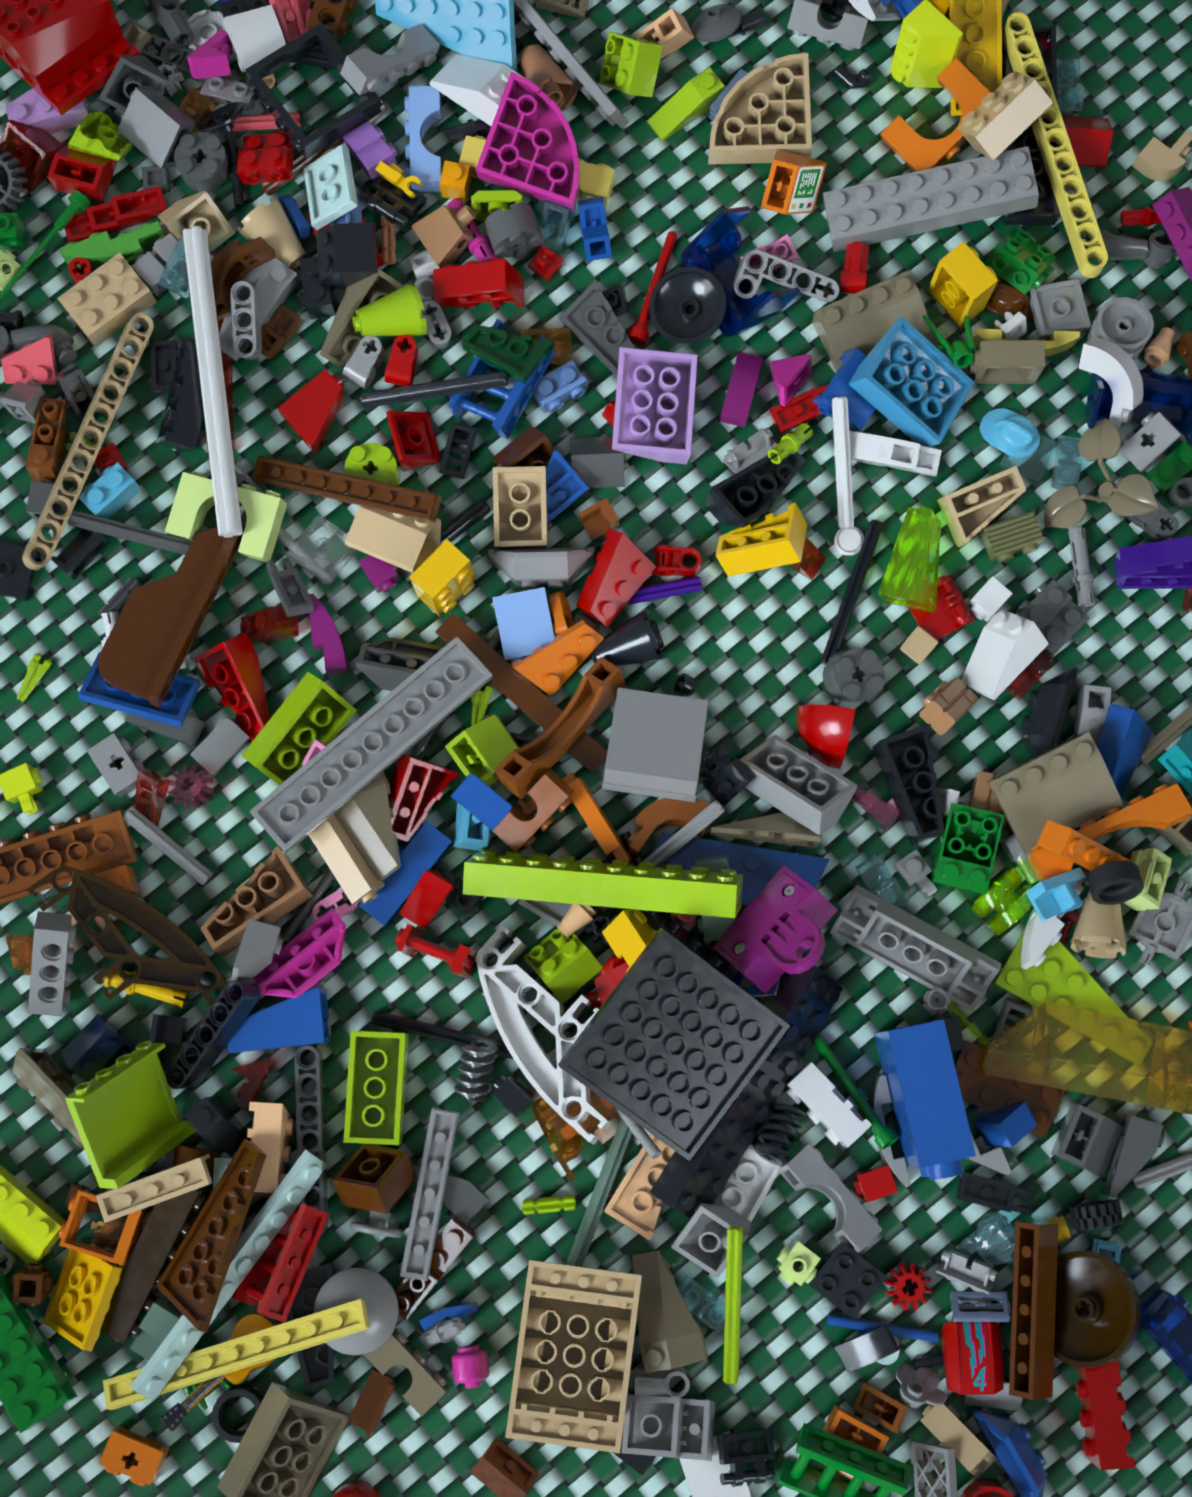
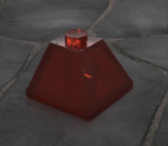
M7 120L0 138V148L3 149V152H11L12 158H18L20 161L18 167H23L26 170L21 174V177L27 178L28 181L22 183V187L26 188L29 193H32L47 178L55 153L64 147L47 130L14 120Z

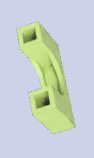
M193 471L192 474L182 473L165 529L167 534L193 541L195 535L201 532L207 512L215 505L212 480L208 479L207 474L199 471ZM241 484V487H237L238 499L245 509L247 521L238 552L248 558L263 562L270 561L287 503L280 498L281 494L266 490L264 494L256 492L257 488Z

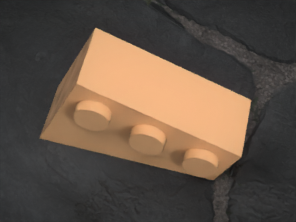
M250 1102L249 1111L254 1112L252 1128H248L247 1137L251 1138V1142L267 1155L253 1197L270 1198L287 1175L284 1174L285 1165L290 1163L291 1146H288L289 1136L294 1134L295 1120L291 1119V1115L283 1104Z

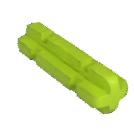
M563 1195V1198H559V1196L537 1198L535 1201L533 1199H524L522 1201L524 1215L535 1214V1212L539 1214L559 1212L561 1209L569 1211L576 1208L574 1195Z

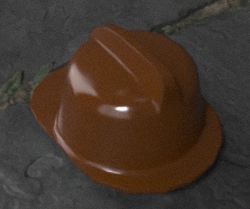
M1002 277L997 278L998 282L986 304L987 310L1004 318L1005 312H1010L1013 316L1020 312L1026 317V323L1032 322L1034 318L1028 294H1023Z

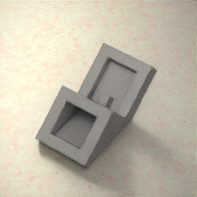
M971 1134L976 1156L966 1159L1004 1175L1012 1173L1001 1147L994 1146L979 1153Z

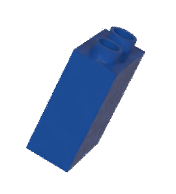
M944 1019L874 1033L883 1075H886L892 1102L890 1107L896 1133L899 1137V1146L906 1164L920 1168L921 1177H930V1180L944 1179L963 1174L961 1159L974 1157L976 1154Z

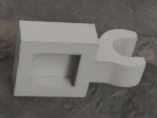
M917 849L893 865L908 887L916 883L926 898L937 891L935 885L926 877L932 870Z

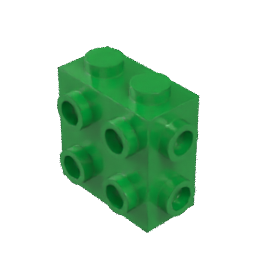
M1015 227L996 245L984 265L991 267L997 275L1026 295L1032 288L1037 290L1041 283L1050 276L1054 270V267L1051 265L1056 256L1051 253L1049 248L1039 245L1032 240L1027 232Z

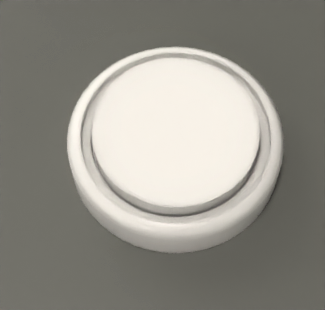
M855 526L840 528L835 535L834 545L839 553L845 556H853L860 552L864 535Z

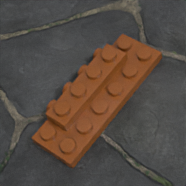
M122 809L91 818L90 813L74 818L76 823L66 826L65 822H60L49 826L50 831L40 834L39 830L23 834L24 840L15 843L13 838L0 841V904L30 895L26 889L61 866H70L96 874L138 861L139 859L127 823L123 819ZM61 872L57 877V882L59 885L72 882V877L67 872ZM48 882L36 889V891L41 892L53 888V886Z

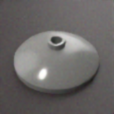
M349 1268L336 1273L324 1283L315 1301L314 1313L358 1299L365 1300L370 1329L326 1342L334 1350L348 1355L366 1354L382 1346L393 1333L398 1320V1300L392 1286L383 1276L366 1268Z

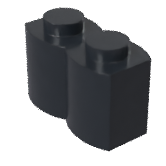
M502 1075L491 1087L495 1091L492 1096L515 1118H518L536 1098L512 1075L508 1078Z

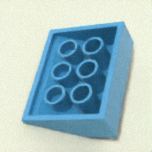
M901 316L861 362L849 385L913 442L919 443L921 446L930 447L941 443L975 382L960 368H957L950 359Z

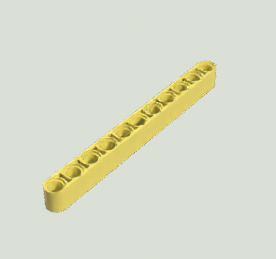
M1015 12L1007 19L1002 33L1003 42L1013 72L1017 71L1028 77L1030 76L1027 73L1034 74L1035 77L1031 78L1038 82L1053 102L1031 126L1079 271L1087 278H1095L1106 265L1108 254L1030 20L1024 13ZM1012 27L1018 28L1020 31H1015ZM1019 50H1024L1028 54H1023ZM1042 119H1047L1051 123L1047 124L1043 122ZM1049 142H1055L1059 147H1054ZM1057 165H1062L1067 170H1060ZM1065 189H1071L1075 194H1069ZM1073 212L1080 213L1082 218L1076 217ZM1081 235L1087 236L1090 241H1084ZM1088 259H1094L1098 265H1092Z

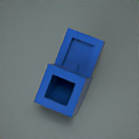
M603 196L577 200L586 261L611 258L610 236L606 223Z

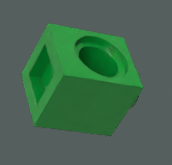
M0 213V250H25L26 225L17 213Z

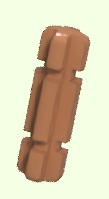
M382 215V261L385 265H393L396 263L395 223H390L386 220V216Z

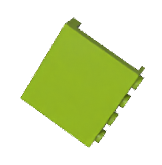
M145 1041L135 1047V1051L117 1058L114 1065L98 1071L95 1074V1078L89 1082L77 1085L74 1088L75 1091L65 1097L99 1188H121L196 1132L189 1121L181 1120L157 1053L166 1047L164 1043Z

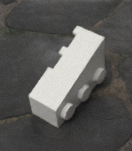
M809 1062L786 1083V1086L789 1088L786 1093L797 1105L802 1102L808 1108L805 1114L816 1125L820 1122L827 1129L824 1134L835 1146L840 1143L848 1148L872 1125L854 1109V1105L841 1095L830 1080L812 1062Z

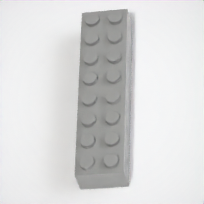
M1029 147L1002 152L994 160L983 156L823 193L824 208L833 252L846 250L847 245L853 242H863V244L869 245L1036 208L1039 197Z

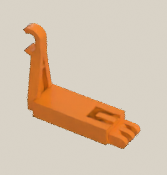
M570 773L562 778L574 790L570 798L604 853L608 856L614 854L617 860L628 861V865H631L633 860L585 781L578 778L574 773ZM519 799L518 804L522 807L523 813L531 815L537 811V804L534 799L527 803Z

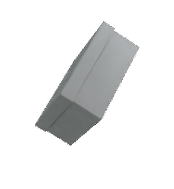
M618 688L602 789L695 802L707 720L708 700Z

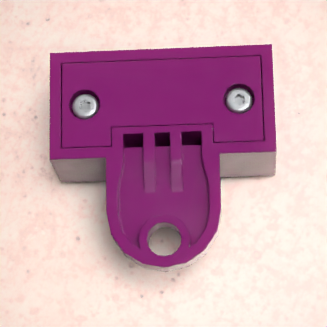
M783 865L712 948L766 994L784 972L800 974L809 970L818 962L825 947V937L821 929L837 912V909L813 886ZM807 949H810L809 954L802 958V954Z

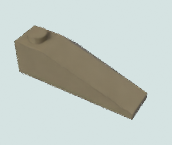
M384 771L334 813L378 881H383L401 866L397 835L393 833L391 822L394 813L393 809L389 808L388 794L391 793L390 784Z
M783 812L713 826L710 829L711 836L816 848L821 842V835L819 836Z

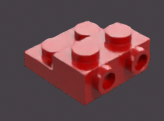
M280 132L244 136L243 150L238 151L237 173L243 185L292 180L294 149L290 143V137L286 132L284 134Z

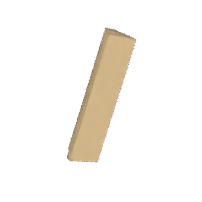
M203 1155L127 1183L119 1189H111L97 1195L96 1198L104 1222H109L211 1184L212 1180L205 1162L206 1159L210 1158V1155Z

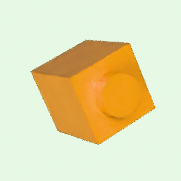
M445 160L439 183L443 198H461L463 202H467L472 181L470 165Z

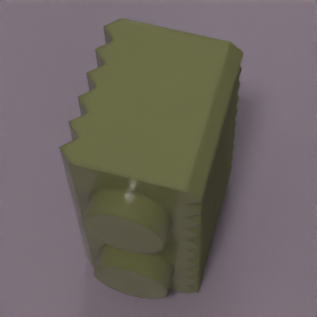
M1033 511L984 527L980 532L991 562L998 560L999 563L1009 561L1014 558L1013 554L1023 552L1024 555L1039 550L1038 546L1044 541Z

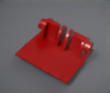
M943 575L937 578L936 582L903 598L917 624L936 640L975 621L950 575L946 577Z

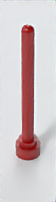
M674 231L668 232L638 321L629 329L627 336L633 344L646 345L649 337L647 324L650 318V298L656 284L664 277L677 239V234Z

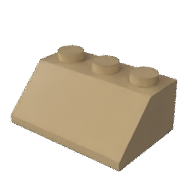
M359 506L345 540V545L414 573L440 545L441 520L436 518L435 522Z

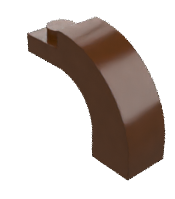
M262 237L251 240L244 245L236 239L225 246L211 261L217 321L232 314L231 288L233 285L241 281L252 269L276 258L275 250Z

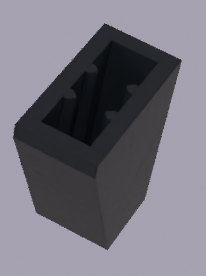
M219 1096L205 1097L184 1115L202 1138L230 1156L237 1152L244 1139L251 1140V1138L247 1137L248 1131Z

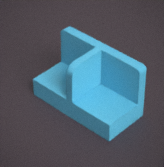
M1081 867L1042 880L1026 892L1041 921L1075 910L1083 905L1074 888L1076 883L1086 877Z

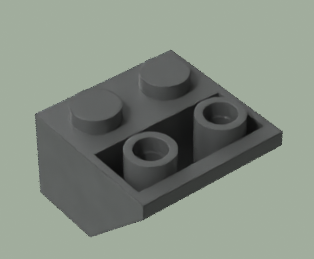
M1071 1104L1051 1155L1103 1178L1123 1126L1082 1105Z

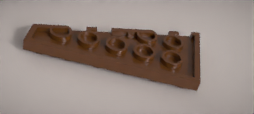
M246 1139L243 1140L156 1285L198 1331L207 1333L267 1156L253 1142Z

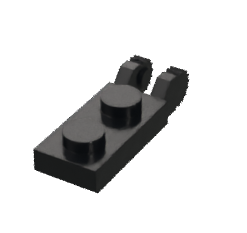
M964 1172L959 1177L955 1198L1010 1213L1015 1211L1032 1215L1033 1209L1023 1205H1014L1013 1201L1015 1194L1031 1199L1035 1198L1036 1192L1017 1188V1185Z

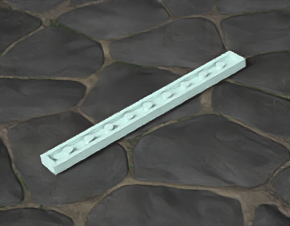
M306 1149L237 1241L210 1324L328 1166L324 1161ZM182 1315L130 1385L133 1390L155 1400L204 1332L198 1331Z

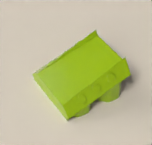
M95 111L94 113L90 112L78 125L68 144V149L120 162L134 145L117 131L119 125L112 123L110 116L103 112Z
M515 190L478 191L471 196L473 212L476 215L474 219L479 221H485L490 214L500 208L505 212L511 209V204L525 203L523 196Z

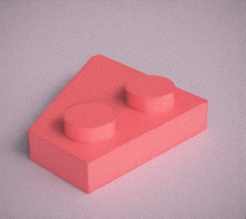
M269 0L286 44L309 31L307 22L312 11L310 9L311 0Z
M47 334L34 343L30 342L22 346L20 350L4 355L1 359L5 384H15L17 381L22 383L33 381L45 385L57 384L55 378L58 376L52 334Z

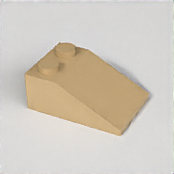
M546 466L493 467L495 549H548Z

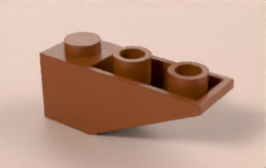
M40 398L26 462V469L35 482H40L41 479L56 482L63 466L66 400Z

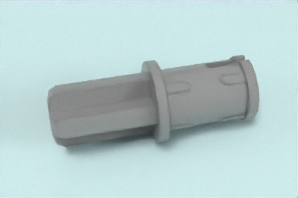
M459 1317L451 1320H441L434 1327L425 1330L424 1335H430L424 1337V1340L430 1346H435L440 1342H450L454 1336L461 1334V1331L465 1330V1324L462 1323Z

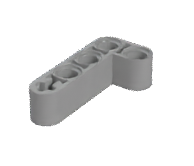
M755 249L748 250L743 255L732 284L734 293L746 299L756 294L762 278L824 302L833 301L839 294V285L833 279ZM753 254H758L761 258V264L756 269H752L748 263L750 256ZM780 263L784 266L785 272L781 278H775L772 270L776 264ZM805 273L808 276V283L805 287L800 288L796 284V278L799 274ZM743 279H748L751 282V289L743 294L739 290V283ZM815 283L822 286L828 284L831 293L825 294L823 297L824 292L813 287Z

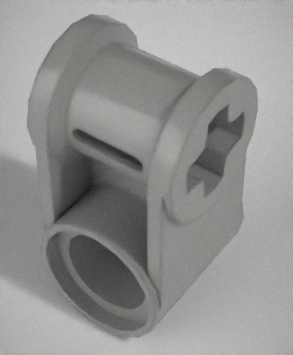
M366 336L362 338L352 357L347 361L342 373L344 378L365 389L372 383L378 368L385 358V349L377 337ZM376 347V352L371 351L368 353L369 348L373 350Z

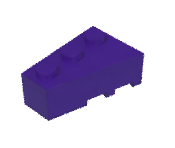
M1192 536L1119 548L1113 561L1117 589H1191Z

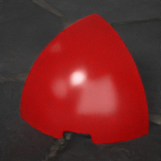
M803 705L797 708V728L800 738L805 742L811 754L823 764L840 770L849 742L855 709L831 705Z

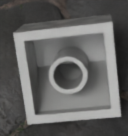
M701 1203L671 1248L716 1278H719L726 1268L728 1227L730 1225L741 1226L743 1228L744 1243L748 1238L751 1222L729 1207Z

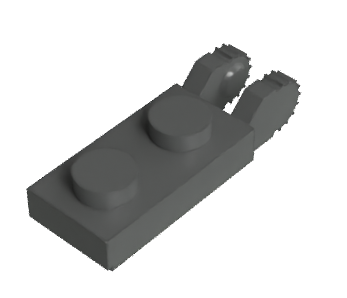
M290 558L282 559L283 571L278 570L273 560L267 561V572L287 616L291 617L313 612V602L297 568H294Z

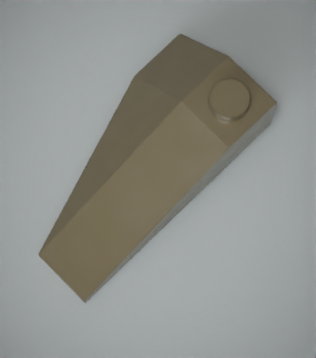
M379 268L378 273L348 286L320 351V355L341 368L352 357L362 338L366 337L362 336L360 331L356 332L354 329L352 317L356 316V310L404 286Z
M660 1250L632 1255L634 1274L642 1275L637 1320L645 1373L670 1370L708 1359L702 1329L698 1321L695 1322L689 1311L686 1299L682 1298L675 1284V1278Z

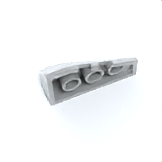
M276 258L252 269L241 279V281L248 282L259 291L261 327L269 322L281 304L285 302L297 286V273ZM249 288L241 291L240 299L242 301L249 299L251 294ZM231 314L224 318L219 332L220 348L222 353L237 362L240 356L235 353L233 348ZM250 314L243 316L241 319L243 328L248 327L252 322ZM250 340L243 344V352L250 346Z

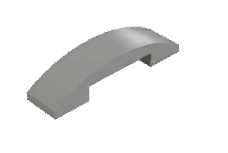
M879 1075L876 1077L873 1085L871 1108L883 1125H886L881 1104L891 1103L892 1101L886 1075ZM877 1145L884 1163L889 1165L895 1179L901 1185H911L905 1158L902 1156L893 1158L891 1146L880 1150Z

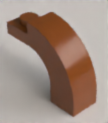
M667 798L653 802L635 818L634 826L640 829V831L636 829L627 842L630 844L628 853L638 858L657 831L668 826L684 827L710 804L697 798L695 802ZM713 822L699 832L697 836L703 839Z

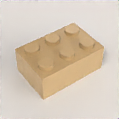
M1015 71L1008 74L1001 81V86L994 92L987 94L982 99V104L975 111L965 115L957 129L977 152L994 160L1053 102L1035 79Z
M120 252L57 298L95 348L126 326L134 315L145 312L157 303L151 291Z

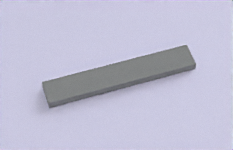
M437 1108L431 1109L401 1267V1277L428 1281L459 1112Z

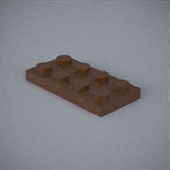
M964 1040L965 1049L960 1050L954 1063L962 1099L990 1113L1025 1100L1037 1122V1126L1030 1132L1045 1138L1067 1087Z

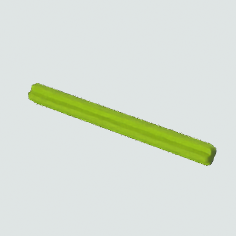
M730 1225L728 1227L726 1255L723 1381L726 1384L733 1385L737 1384L739 1379L743 1228L739 1225Z

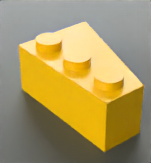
M796 502L788 505L789 510L776 516L773 513L766 515L765 521L754 526L749 524L719 536L716 557L728 577L801 562L807 523Z
M635 909L623 910L602 932L616 956L620 959L624 957L629 965L628 970L657 933L656 930H653L648 925L646 916L641 911Z

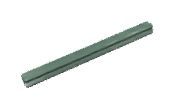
M622 1118L615 1132L566 1265L582 1267L632 1136V1131Z

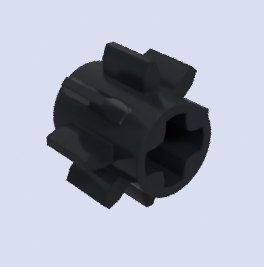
M598 910L596 913L597 917L589 923L592 925V928H588L585 931L586 934L593 933L594 944L599 939L603 940L604 944L607 945L608 942L602 934L603 931L598 933L596 925L607 923L606 925L608 926L611 923V912L606 916H601Z

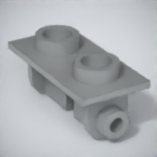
M220 77L206 78L200 94H203L204 98L208 99V102L227 105L228 100L231 103L241 102L246 111L254 109L255 99H252L253 95L246 83Z
M761 428L757 433L748 438V444L742 442L732 450H728L723 462L736 474L768 456V451L775 447L777 443L771 438L773 435L768 428Z
M944 1249L941 1257L942 1262L937 1268L936 1273L943 1275L950 1281H957L967 1285L974 1291L984 1292L989 1295L997 1281L998 1271L993 1269L994 1266L974 1259L972 1267L967 1266L969 1256L950 1249V1251Z

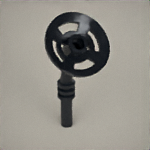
M241 102L230 103L216 109L204 117L197 126L200 132L219 130L225 135L230 158L228 162L229 178L232 179L235 207L244 206L242 181L237 173L238 148L233 130V122L244 109Z

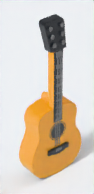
M250 1314L243 1317L236 1324L229 1340L264 1330L274 1325L261 1315ZM277 1358L204 1381L180 1404L177 1403L162 1415L161 1421L170 1431H174L187 1417V1412L224 1378L233 1384H240L247 1379L250 1373L270 1365Z

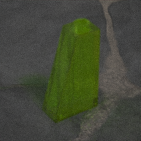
M920 506L918 509L908 507L878 594L888 604L935 612L941 521L934 514V511L928 507Z

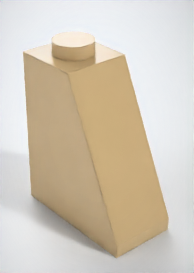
M929 1404L922 1413L924 1417L920 1421L944 1446L955 1448V1457L978 1479L997 1458L944 1404L939 1406Z

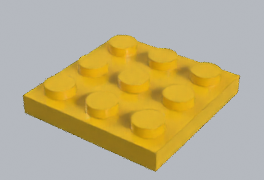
M69 1249L43 1323L80 1349L92 1351L95 1342L99 1338L104 1317L110 1308V1301L115 1287L119 1283L122 1268L112 1262Z

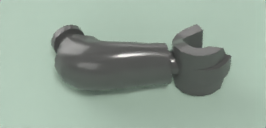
M1099 228L1108 254V260H1144L1147 266L1160 269L1167 266L1176 255L1174 246L1161 244L1165 235L1163 230L1151 234L1147 241L1146 239L1110 234L1109 231H1102ZM1082 235L1085 237V241H1090L1087 236Z
M53 324L27 326L11 330V334H8L7 330L0 325V362L4 355L14 350V347L16 350H20L22 346L30 342L34 343L47 334H52L54 352L61 364H70L77 358V353L73 350L74 339L61 326Z

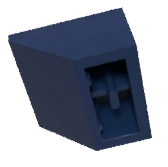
M97 1013L60 1052V1055L71 1071L89 1082L96 1077L95 1074L98 1071L114 1065L117 1058L135 1051L136 1045L114 1024Z

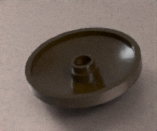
M1090 1251L1065 1253L1057 1257L1054 1356L1066 1364L1080 1368H1099L1114 1363L1130 1349L1139 1331L1141 1304L1136 1286L1121 1265L1103 1254Z

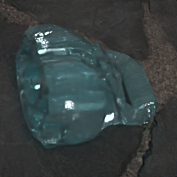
M998 1212L987 1214L982 1220L980 1219L977 1230L971 1236L961 1241L958 1252L969 1256L967 1266L972 1267L975 1258L966 1248L969 1245H974L978 1254L985 1260L984 1263L988 1265L1012 1264L1014 1262L1015 1228L1006 1216Z

